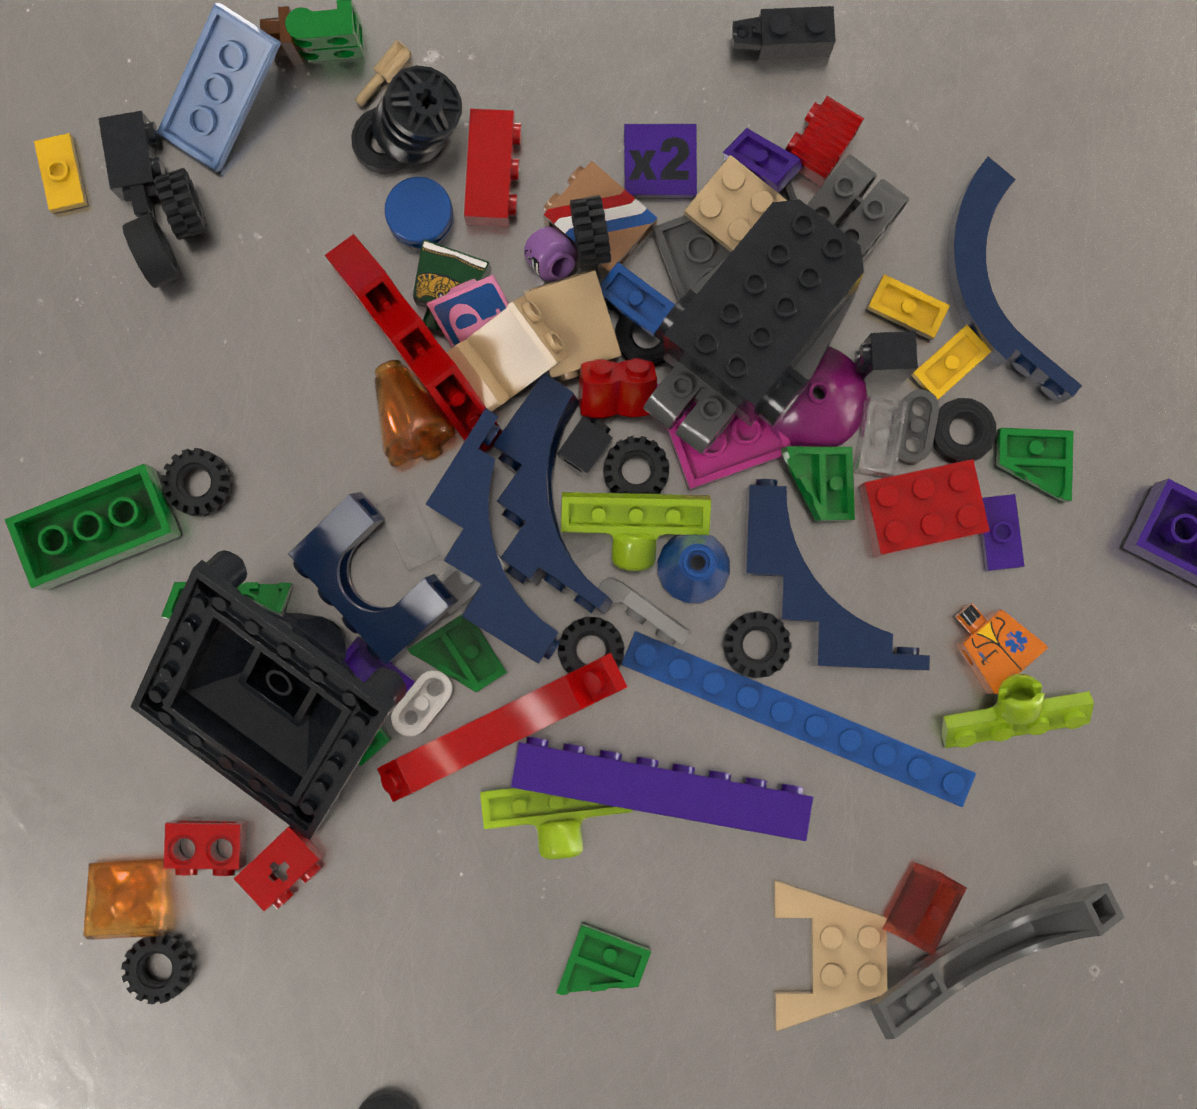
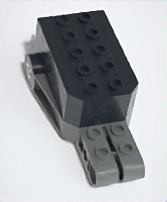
M850 154L807 205L800 199L772 202L730 255L692 286L660 324L655 337L664 343V360L674 368L652 393L643 409L671 430L690 407L696 403V406L683 420L675 434L702 455L712 446L735 416L739 417L750 427L759 417L773 428L789 411L809 384L849 310L864 274L863 260L892 226L910 198L885 179H881L863 200L864 194L873 184L877 173ZM853 211L852 215L847 219L843 226L840 229H838L837 227L842 223V221L846 217H848L849 213Z

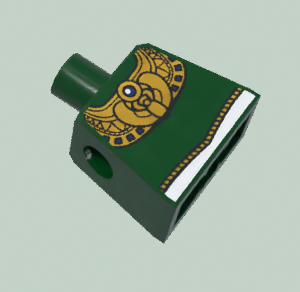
M425 239L423 240L413 299L417 305L427 308L423 322L430 331L442 333L440 326L427 306V302L448 294L451 288L469 280L475 279L479 281L490 276V262Z

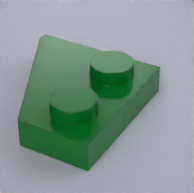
M997 429L996 466L1062 502L1072 501L1074 431Z

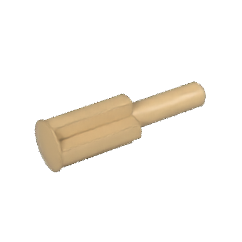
M395 40L374 66L373 70L376 74L355 98V102L359 106H364L384 81L390 83L392 78L412 56L411 51L404 44Z

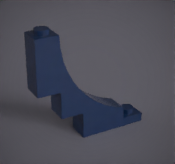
M485 409L425 505L463 528L444 558L445 562L480 583L479 588L463 611L462 617L539 664L543 657L549 660L558 647L560 641L555 638L558 631L541 619L518 595L505 575L496 553L489 521V491L495 459L478 448L482 443L489 446L500 427L494 424L498 416Z
M756 479L755 485H749L746 488L743 575L780 577L778 620L815 622L813 666L930 670V655H919V648L897 647V654H893L892 633L874 627L857 618L834 600L815 579L806 565L793 535L787 507V486H777L778 480Z

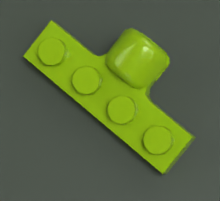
M562 492L561 532L610 534L613 538L612 561L615 566L624 570L642 571L651 568L655 564L656 542L660 535H709L710 495Z
M1015 674L1007 677L1001 683L998 690L997 703L993 707L943 716L941 736L945 748L955 746L965 748L979 742L991 740L1005 741L1014 736L1026 734L1041 735L1049 730L1061 728L1076 729L1085 724H1090L1094 701L1090 691L1044 699L1045 693H1041V682L1026 674Z
M516 788L480 792L483 828L492 829L527 824L534 825L537 830L539 854L548 860L571 858L581 854L583 851L582 820L588 817L632 812L631 809Z

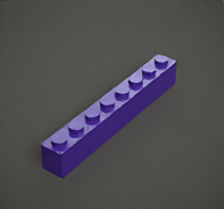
M527 736L526 743L518 742L516 746L509 783L510 788L807 841L814 797L803 795V787L782 784L781 790L767 788L768 781L750 777L745 778V784L731 781L732 774L711 770L708 777L694 775L695 767L673 764L672 770L658 768V760L637 757L636 764L621 761L622 754L600 750L599 757L586 755V747L566 743L563 744V750L548 748L549 740Z

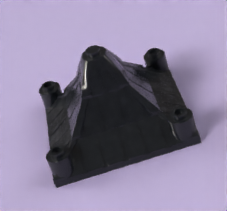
M219 551L207 562L201 560L193 567L130 707L310 840L318 831L325 818L339 803L341 790L349 780L387 716L405 697L407 691L406 684L396 671L388 668H378L365 682L361 681L345 662L346 645L341 629L334 622L322 616L303 613H284L282 615L251 600L246 595H242L237 588L247 578V569L243 560L230 551Z

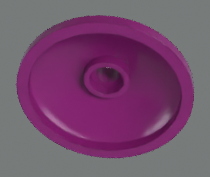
M829 346L809 384L793 406L773 428L768 424L767 426L779 439L778 431L786 436L791 446H840L858 430L866 413L867 389L861 372L856 373L855 363L848 356ZM817 387L823 390V399H816L813 396V388Z

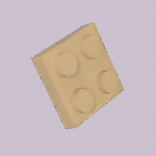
M730 155L685 209L684 215L728 251L732 252L772 202L787 200Z

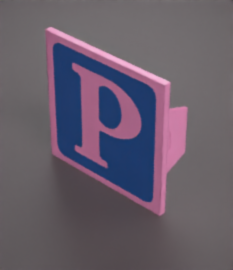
M494 275L479 281L475 279L469 280L451 288L448 294L427 302V306L452 348L483 327L506 309L509 304Z

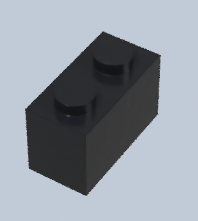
M916 331L870 333L860 345V350L855 351L854 363L856 373L861 372L865 382L905 381L918 369Z

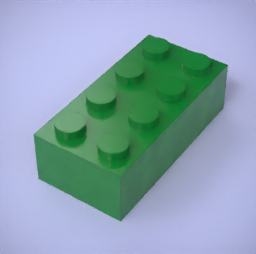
M145 463L4 519L31 589L43 591L181 536L170 505L166 500V495L163 494L156 469Z

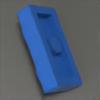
M619 262L616 263L600 284L604 300L653 337H655L664 318L675 306L672 301Z

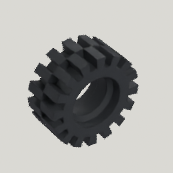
M181 168L155 177V185L159 193V200L162 203V209L177 240L207 232V223L202 211V205L199 202L198 194L186 169Z
M597 195L570 200L573 231L581 267L610 263L611 249L601 196Z
M628 436L627 439H621L616 442V445L608 451L603 467L604 481L611 493L660 494L669 477V460L666 458L664 449H661L654 440L650 441L644 436H640V438ZM633 456L644 458L650 465L651 473L649 478L640 484L628 482L622 474L623 463Z
M194 448V450L185 449L181 450L183 454L173 455L171 457L172 463H166L163 468L167 470L166 475H161V482H164L165 487H162L163 494L167 495L168 499L166 500L170 505L175 506V509L183 513L200 517L207 516V513H216L220 505L224 507L227 503L225 500L227 495L231 496L232 493L230 484H233V477L229 475L230 469L224 464L223 460L217 455L201 448ZM193 469H204L211 479L210 488L201 496L189 495L184 487V479Z
M762 611L746 613L736 618L727 628L728 630L723 639L724 654H726L729 665L739 674L751 678L768 677L780 671L784 667V663L788 661L790 657L789 651L792 649V642L789 639L791 635L789 630H786L784 627V623L780 619L775 618V615ZM751 631H762L771 640V650L762 659L750 658L743 649V640Z
M588 616L573 621L565 628L559 639L558 657L562 667L568 674L587 665L578 658L576 649L579 641L589 635L597 636L604 642L606 647L605 655L611 653L618 668L620 667L624 657V642L620 632L612 623L599 617Z
M156 932L140 939L126 952L124 957L127 959L122 962L121 970H125L122 980L123 983L128 981L130 986L126 989L130 994L132 992L138 994L135 999L139 1001L146 999L148 1000L147 1004H155L156 1002L162 1004L175 998L188 987V982L194 976L192 968L195 967V959L191 960L190 955L193 954L191 947L186 949L184 946L186 941L183 938L178 940L175 938L176 934ZM152 954H163L171 961L172 973L166 981H153L146 974L145 963Z

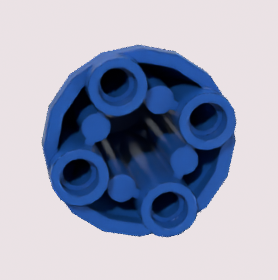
M675 535L663 546L657 560L658 576L663 588L673 598L684 603H702L714 598L725 587L730 575V559L726 549L712 535ZM700 555L705 561L703 569L696 570L691 566L693 556Z

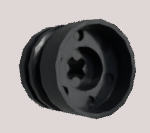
M415 65L402 69L390 81L372 117V132L378 145L388 156L402 163L420 164L430 161L441 151L462 115V99L456 85L445 74L432 67Z

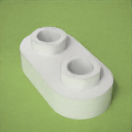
M428 671L422 674L406 693L405 697L393 709L391 721L394 729L404 736H416L422 733L450 700L453 694L451 679L440 671ZM438 682L441 685V693L438 696H432L429 693L428 687L430 683ZM409 710L415 711L418 715V720L413 725L405 721V714Z

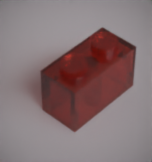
M915 863L882 929L906 943L934 955L967 887L937 870Z

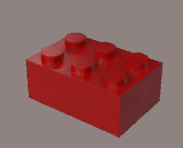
M974 459L867 481L858 486L874 557L990 532Z

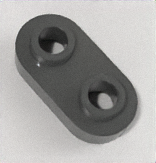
M919 389L912 391L903 399L900 406L894 438V451L902 461L907 463H917L925 459L932 450L939 414V403L935 395L927 390ZM918 403L924 407V414L922 416L914 414L912 410L914 404ZM907 439H914L917 442L918 448L916 451H909L907 449Z

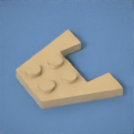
M773 879L774 917L811 918V991H774L776 1031L876 998L888 991L887 918L885 916Z

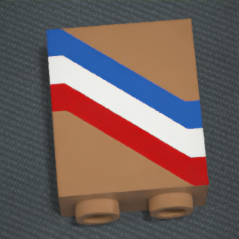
M591 161L585 168L579 166L571 174L567 181L569 186L561 195L555 193L551 196L543 207V210L546 211L543 214L546 226L551 227L554 225L575 243L570 200L600 195L609 235L611 262L599 264L598 271L606 277L617 262L623 265L650 235L653 227L657 225L658 218Z

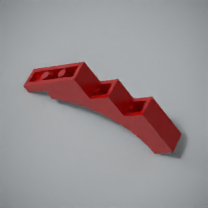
M352 234L324 256L465 441L487 408L456 363L441 347L421 317L402 296L386 271L359 239ZM499 429L489 446L482 443L478 449L485 452L491 448L502 433V429Z
M609 653L378 767L377 771L381 777V784L390 795L392 802H395L628 686L612 654Z

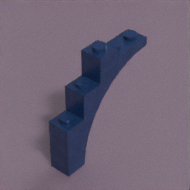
M544 373L493 444L501 454L498 458L499 461L515 472L520 467L497 500L501 507L505 509L501 515L517 527H520L523 522L525 523L500 559L508 565L505 572L520 583L524 584L526 579H529L537 585L546 573L547 575L543 580L562 593L566 587L577 595L573 601L591 614L595 608L605 614L613 602L586 578L573 561L561 537L554 511L552 480L556 452L564 429L579 401L572 391Z

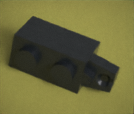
M834 6L761 9L759 17L733 21L732 24L733 48L758 50L759 60L830 57L836 42Z
M142 110L98 118L110 189L119 199L124 198L126 202L132 201L136 217H141L147 213L154 217L151 197L158 196L155 177L165 174L161 157H156L154 144L159 143V134L157 133L155 122H150Z

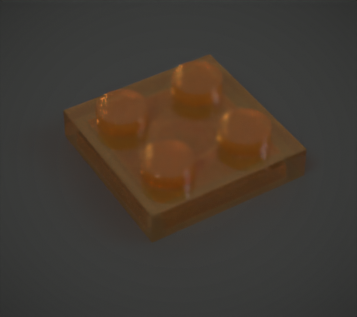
M164 859L89 863L83 936L87 940L162 936L166 883Z

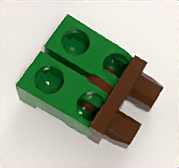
M336 0L337 9L311 11L304 7L295 8L291 11L289 6L278 7V17L260 19V29L281 42L275 57L288 56L293 66L304 65V59L319 62L365 58L363 26L353 1Z

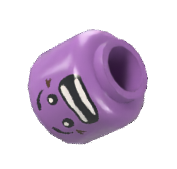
M547 226L538 229L527 239L524 247V257L540 278L545 281H556L567 277L573 271L577 261V250L571 240L559 229Z

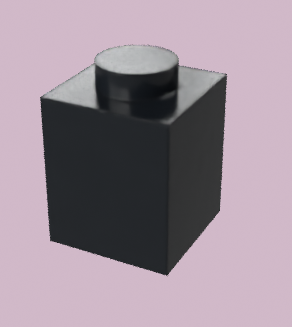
M582 417L557 452L558 458L588 478L613 442V437L608 434L611 429L596 418L588 421Z

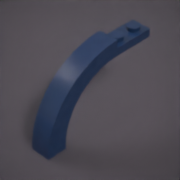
M988 156L969 180L960 196L949 230L947 270L953 299L964 325H968L992 351L987 356L998 367L1010 357L1014 361L1013 366L1024 376H1032L1042 384L1041 390L1048 397L1056 401L1060 399L1062 402H1065L1072 398L1082 385L1028 341L1011 324L1000 308L992 291L986 264L987 236L991 220L999 202L1016 179Z

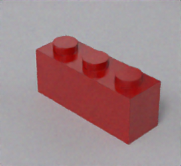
M470 108L464 203L466 225L509 228L510 216H517L518 195L511 194L512 181H519L520 160L514 159L513 156L514 145H521L522 124L515 123L513 110Z

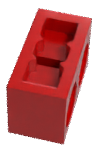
M172 820L165 823L164 869H175V875H198V869H212L213 876H234L235 870L246 866L247 821ZM183 838L191 840L195 846V853L192 858L185 857L180 852L179 846ZM220 839H225L231 843L233 851L230 858H223L218 854L216 846Z

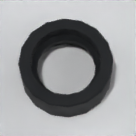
M150 213L127 222L122 226L129 249L145 279L153 288H157L180 277V269L173 251L160 226Z

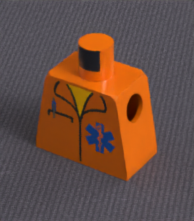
M970 603L955 616L968 631L956 643L957 647L987 694H997L1001 683L1007 677L1021 673L1048 649L1044 642L1002 609L994 610L984 617L976 606Z

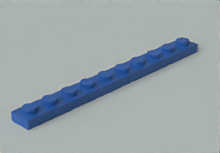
M637 631L634 632L621 663L624 667L960 807L964 806L976 773Z

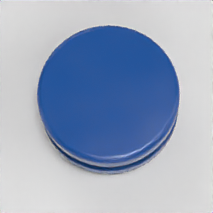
M410 177L402 180L392 188L385 202V218L390 231L400 243L407 247L421 249L424 239L439 244L448 236L453 226L454 211L450 197L439 183L430 178Z

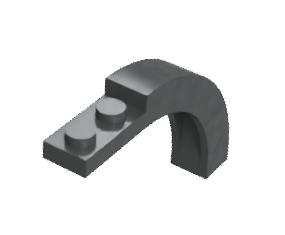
M1108 883L1092 885L1040 900L996 918L936 950L912 966L911 974L868 1006L885 1039H896L948 998L988 973L1024 956L1058 944L1082 938L1102 936L1121 921L1124 915Z

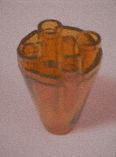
M390 360L379 365L374 372L376 375L374 384L382 450L389 464L397 467L407 463L409 460L420 457L423 460L437 458L443 453L442 446L454 435L452 423L410 370L403 366L400 360Z

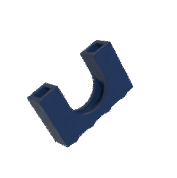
M362 492L349 494L288 555L293 559V566L296 571L304 578L310 579L317 586L320 598L340 612L343 616L342 621L351 632L358 633L368 644L366 647L368 652L376 660L381 659L385 664H388L404 653L447 613L458 600L435 574L423 578L397 604L390 607L373 605L356 592L349 574L351 556L356 547L385 520Z

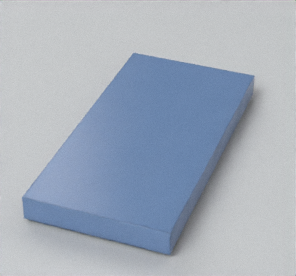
M214 3L157 133L216 172L221 171L281 42L223 4Z

